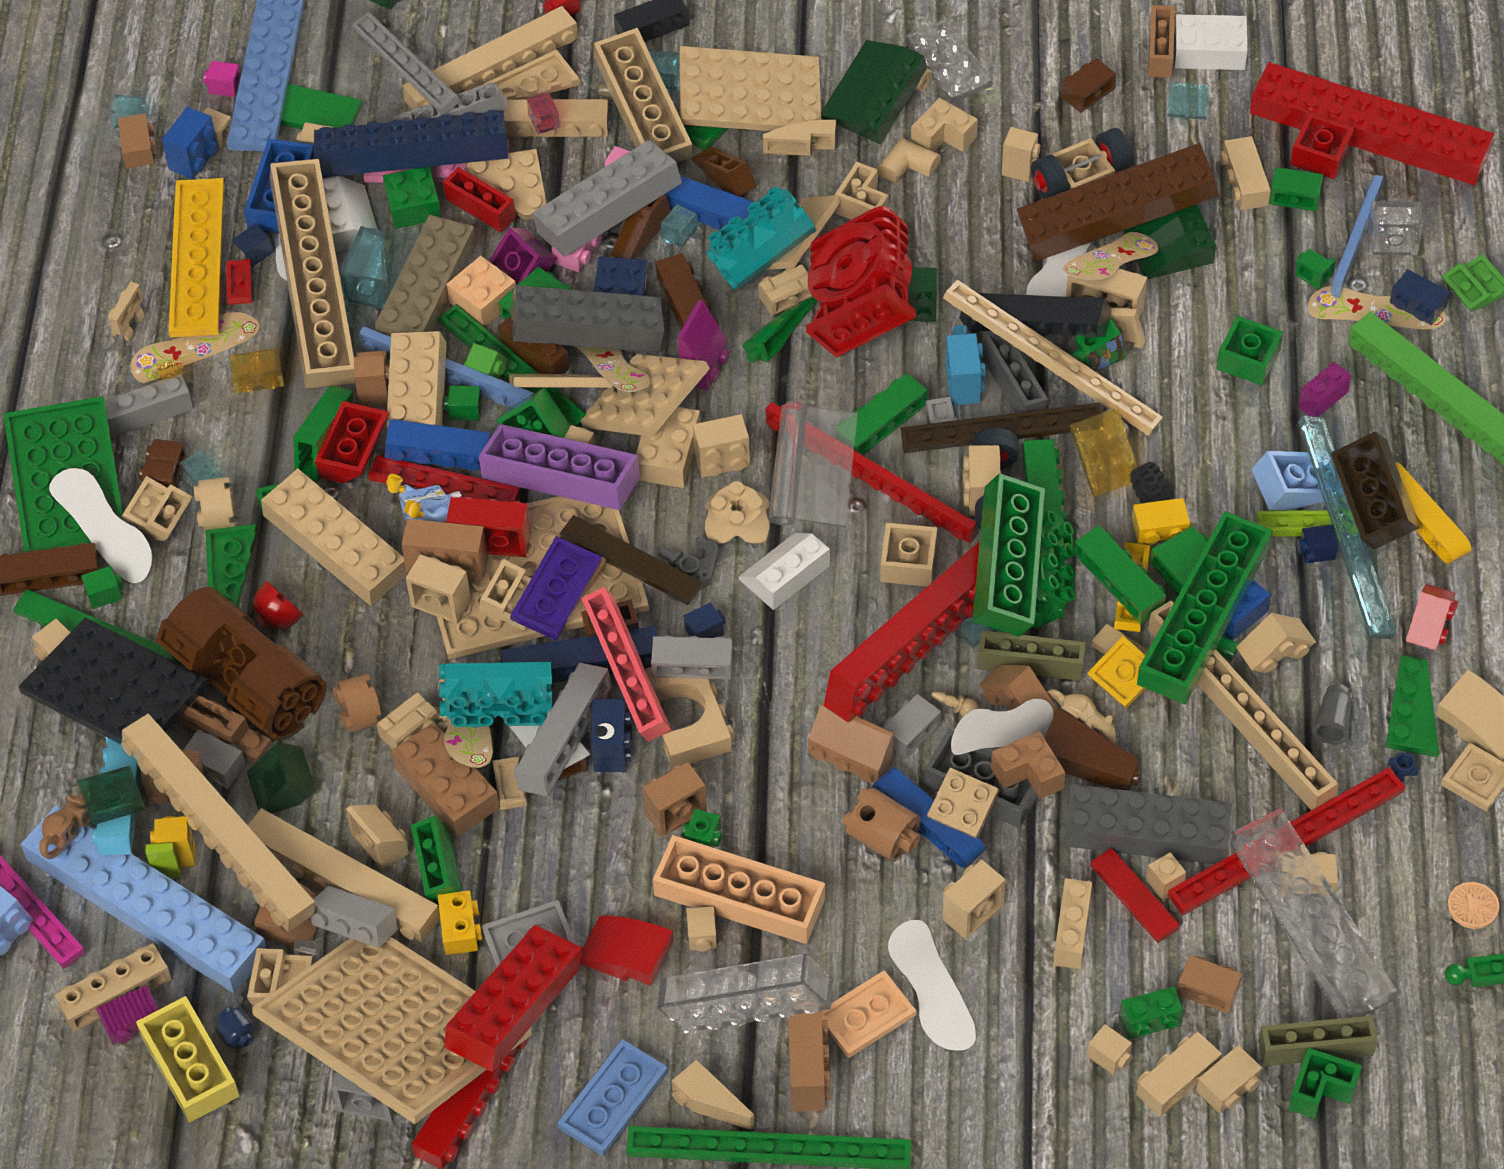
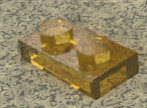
M174 360L156 364L157 369L152 370L154 380L158 381L185 373L182 363H175Z

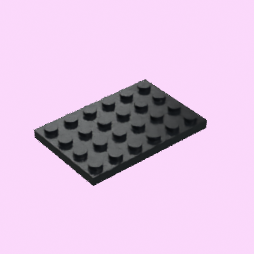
M85 617L18 687L21 694L121 744L122 730L146 714H149L165 732L209 684L206 677Z

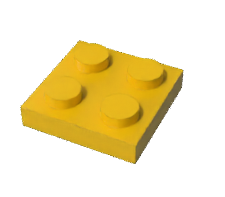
M1122 636L1087 674L1111 697L1127 709L1146 689L1137 685L1139 666L1145 654Z

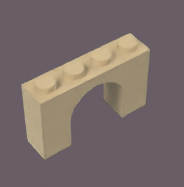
M652 667L645 669L659 702L676 697H686L695 700L704 709L702 717L693 725L662 734L663 749L671 769L687 762L691 764L732 751L731 741L735 740L731 725L725 724V710L722 703L717 704L715 698L718 697L713 682L709 683L708 679L652 677Z

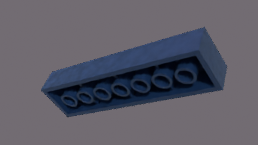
M489 110L485 113L476 114L466 112L456 116L418 117L407 121L397 119L387 123L370 122L366 125L358 126L348 124L338 128L322 127L319 130H314V158L319 159L322 178L508 159L504 111Z

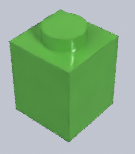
M473 343L464 366L500 379L506 370L508 358L497 351Z

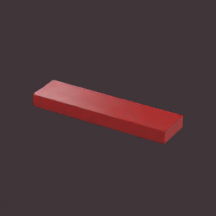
M1112 848L1090 861V867L1157 944L1179 930L1177 921Z

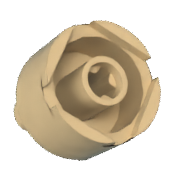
M230 477L199 480V485L194 486L195 501H200L201 510L197 512L198 526H204L205 531L236 526V521L231 522V517L235 515L232 487L226 486V483L231 481Z

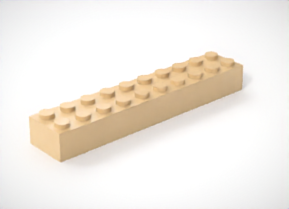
M319 159L271 163L270 182L305 389L355 383L354 355Z

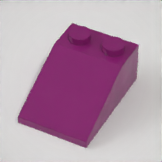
M698 300L678 335V349L680 359L706 361L710 369L695 387L708 391L712 382L715 383L717 381L722 364L725 365L728 362L730 351L728 350L727 338L704 302Z

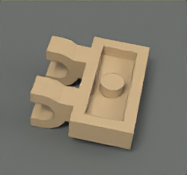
M129 283L126 290L121 292L116 306L108 314L112 336L117 337V335L123 334L124 339L130 341L134 334L129 325L131 318L134 316L136 322L141 323L145 316L140 307L143 296L140 285L137 283Z

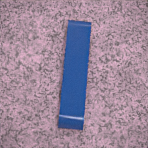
M896 768L889 769L873 783L872 788L881 791L921 817L918 832L960 867L967 868L985 851V846L979 838L975 839L928 818L927 814L934 800Z

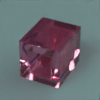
M549 92L526 99L528 115L537 134L560 128L559 112Z

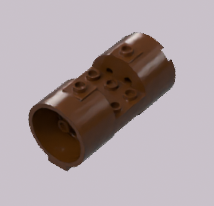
M203 587L193 591L178 603L167 619L161 622L156 642L189 670L206 677L213 686L228 697L227 701L274 740H284L295 735L304 728L301 723L309 714L315 715L319 710L327 689L326 681L322 679L321 675L287 647L282 645L276 646L256 629L254 621L215 588Z

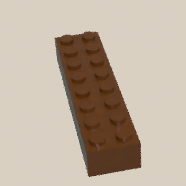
M1198 143L1016 210L1033 258L1037 262L1218 197L1219 194L1212 170L1201 144Z

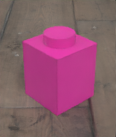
M211 61L209 69L205 70L203 76L204 84H207L208 93L236 97L241 78L239 65Z

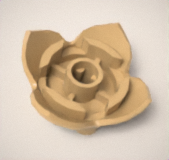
M735 481L707 499L705 509L708 511V515L705 521V532L708 540H712L717 544L729 542L733 537L739 536L745 542L752 544L766 542L770 529L766 510L769 509V501L763 494L743 485L739 481Z

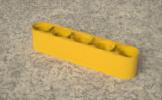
M1395 462L1420 527L1415 531L1446 564H1451L1470 553L1471 545L1467 537L1400 463Z

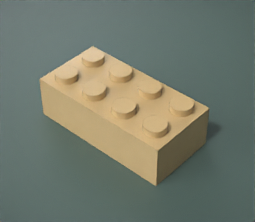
M440 331L391 333L387 428L389 419L443 426L447 342Z

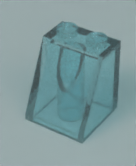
M360 226L340 268L346 301L383 309L391 293L389 262L383 231Z

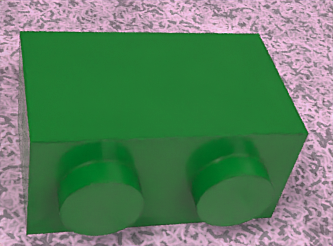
M1275 167L1269 204L1317 211L1323 174Z

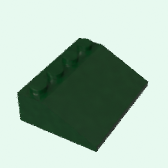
M866 40L821 111V118L836 120V125L881 145L927 70L924 55L904 46Z
M1198 204L1123 230L1124 234L1129 232L1144 234L1153 239L1158 245V252L1136 259L1142 275L1147 277V280L1214 263L1216 243Z

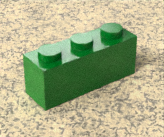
M432 816L410 826L425 896L439 906L438 895L462 892L448 826L436 816Z

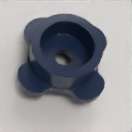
M1399 753L1388 761V765L1393 768L1399 780H1403L1404 777L1410 775L1417 776L1419 773V768L1415 766V759L1410 753Z

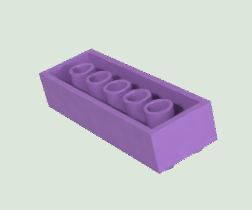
M503 424L498 426L479 455L483 479L616 510L622 508L640 479L638 455Z

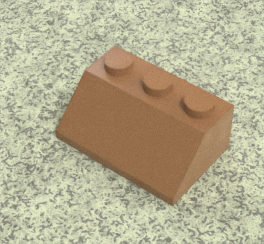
M824 701L821 703L808 738V753L814 758L821 761L825 760L834 764L841 771H849L858 775L863 781L873 783L887 772L893 762L894 733L857 716L848 723L824 707Z

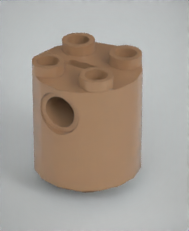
M864 788L857 797L858 803L854 810H850L843 819L842 824L847 826V834L891 862L898 860L905 852L912 853L921 838L917 833L921 817L881 791L874 788L871 790Z

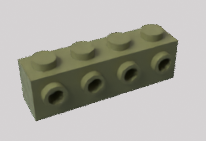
M981 630L977 669L993 671L999 665L1030 666L1035 676L1082 681L1086 642L1027 635L1017 637L1008 633Z
M1372 1015L1261 1026L1258 1043L1263 1066L1303 1063L1307 1048L1341 1059L1374 1056L1378 1040Z

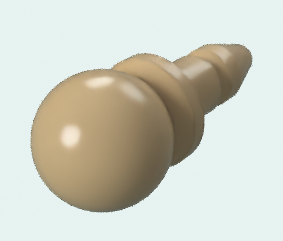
M932 692V697L940 703L954 707L953 712H959L962 717L974 709H979V704L972 698L964 699L961 695L956 698L943 692Z

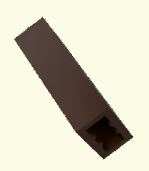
M1056 710L1044 739L1061 764L1065 774L1111 789L1130 791L1132 785H1138L1142 773L1141 770H1138V758L1063 710Z

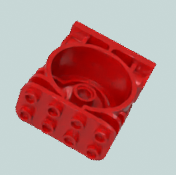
M875 207L816 238L810 244V260L812 264L808 273V288L812 296L820 302L821 306L813 316V321L806 325V333L836 358L916 318V310L908 304V286L912 276V264L907 255L908 226L888 207Z

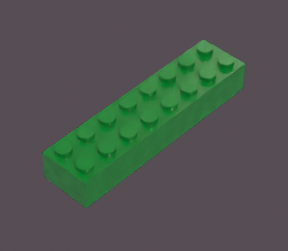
M1224 511L1140 664L1137 685L1186 705L1270 548L1273 530Z

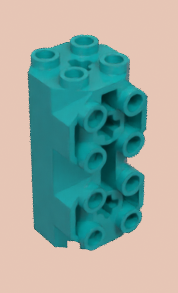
M778 186L771 188L760 200L748 206L749 215L747 218L733 217L727 225L709 236V250L705 253L713 264L717 266L720 274L734 291L737 288L741 289L817 231L809 216L798 205L797 200L787 189H780Z
M551 662L439 664V679H444V682L439 683V698H444L445 700L440 701V716L449 718L451 724L455 727H487L493 723V719L498 715L504 719V723L508 726H541L547 718L548 710L552 709Z

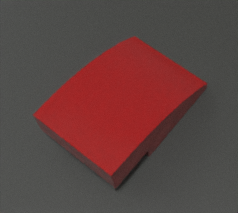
M599 916L581 951L580 964L624 981L632 978L652 986L674 942L673 930L631 918Z

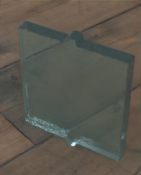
M1190 82L1187 84L1170 83L1167 117L1184 118L1185 120H1206L1209 85H1196Z

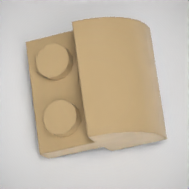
M146 476L121 519L142 530L145 538L154 541H165L193 496L171 484L167 488Z
M502 559L480 599V607L494 622L500 624L503 620L525 631L526 627L510 620V615L531 578L525 575V569Z
M257 948L247 995L249 1002L255 1006L313 965V956L285 955L283 949Z

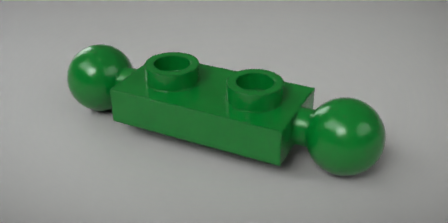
M1504 954L1467 958L1465 962L1466 968L1461 964L1453 963L1447 966L1444 972L1446 981L1451 985H1460L1468 978L1471 988L1504 984Z

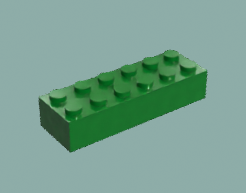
M1000 473L984 487L973 622L1020 637L1034 625L1044 488Z

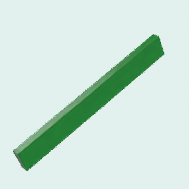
M454 305L438 317L439 323L469 349L472 348L473 343L497 351L508 358L506 370L501 375L508 382L509 374H539L459 305ZM520 387V388H523V389L528 390V391H530V392L536 393L537 391L543 389L544 387ZM545 387L570 426L580 428L582 426L580 420L586 416V413L555 387Z
M28 589L13 608L15 614L44 626L57 619L70 632L86 617L186 667L160 644Z

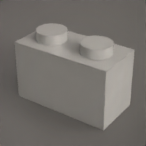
M918 694L911 700H906L901 705L899 712L894 717H888L882 725L883 729L894 733L893 750L907 759L941 726V711Z
M199 729L183 749L200 751L207 778L227 789L246 765L243 752L237 745L227 744L221 741L215 734L205 733Z

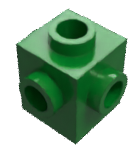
M694 809L690 822H685L681 837L712 848L714 846L718 847L722 838L720 815Z

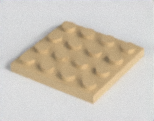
M637 354L631 358L629 365L647 374L650 384L646 388L634 392L622 391L613 386L612 388H607L602 392L601 397L587 410L586 416L580 421L583 427L588 429L653 437L710 368L706 361Z

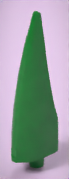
M810 296L787 309L759 329L742 345L743 349L748 353L747 359L752 363L757 359L768 362L783 348L790 335L818 300Z

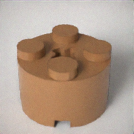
M368 673L339 681L336 687H332L336 703L338 702L343 708V712H339L342 725L351 732L376 726L382 720L377 717L381 715V710L374 686L370 687L369 683H366V681L371 680Z

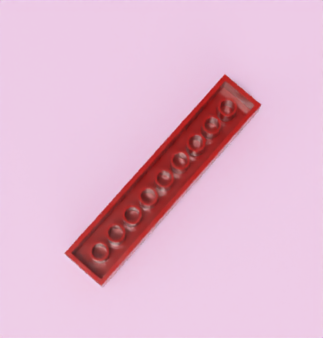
M1268 62L1252 94L1250 114L1300 130L1309 113L1355 127L1352 141L1353 147L1471 185H1476L1491 152L1495 134Z
M980 541L830 671L824 707L848 723L856 716L860 717L868 705L872 702H877L886 689L889 687L893 688L903 674L910 673L920 659H926L936 645L940 646L945 641L947 635L952 631L956 632L965 619L973 617Z

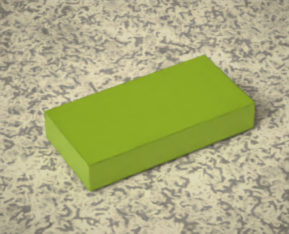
M172 842L146 845V856L151 867L169 878H181V867Z

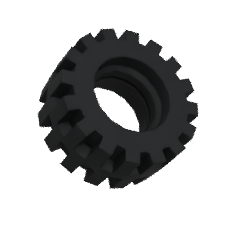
M1151 461L1133 469L1130 473V482L1133 484L1132 488L1135 490V495L1139 498L1141 504L1171 500L1172 497L1170 493L1171 488L1168 486L1169 482L1164 477L1165 474L1163 471H1160L1158 465L1156 466Z

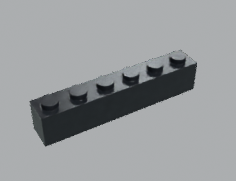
M978 293L1041 336L1053 334L1064 337H1071L1072 335L1085 336L1087 338L1105 337L1112 312L1105 298ZM961 311L959 318L963 325L968 327L969 331L975 333L991 331Z

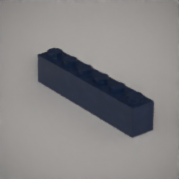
M656 626L628 630L644 668L651 667L653 636L658 637ZM598 636L501 650L503 663L551 662L552 683L568 681L569 675L575 671L579 663L608 668L609 674H613Z

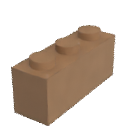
M1151 5L1148 77L1171 78L1175 6Z

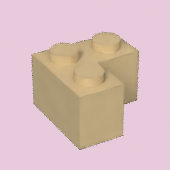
M938 98L911 126V142L933 152L943 142H946L964 152L977 138L978 119Z
M859 162L854 164L835 193L841 200L835 210L836 214L852 220L875 207H888L889 195L877 190V169Z
M1270 613L1236 648L1252 671L1268 673L1277 667L1278 662L1284 656L1295 659L1305 656L1309 652V648L1316 641L1299 618Z

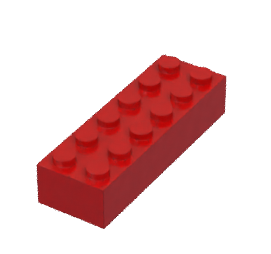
M534 924L447 1023L444 1048L493 1072L579 971L582 947Z

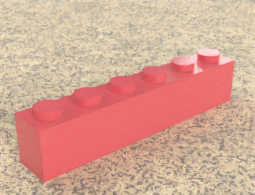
M603 587L581 598L639 733L649 742L671 731V727L614 596Z

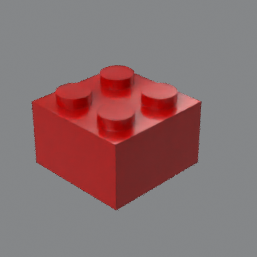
M1309 113L1293 145L1290 165L1323 174V176L1335 180L1352 146L1355 127Z

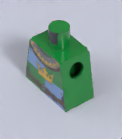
M1111 318L1105 337L1087 338L1085 336H1076L1077 350L1069 354L1093 371H1098L1125 359L1121 333Z

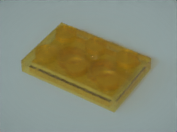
M1118 408L1069 424L1092 496H1098L1131 484L1130 473L1133 469L1137 468Z

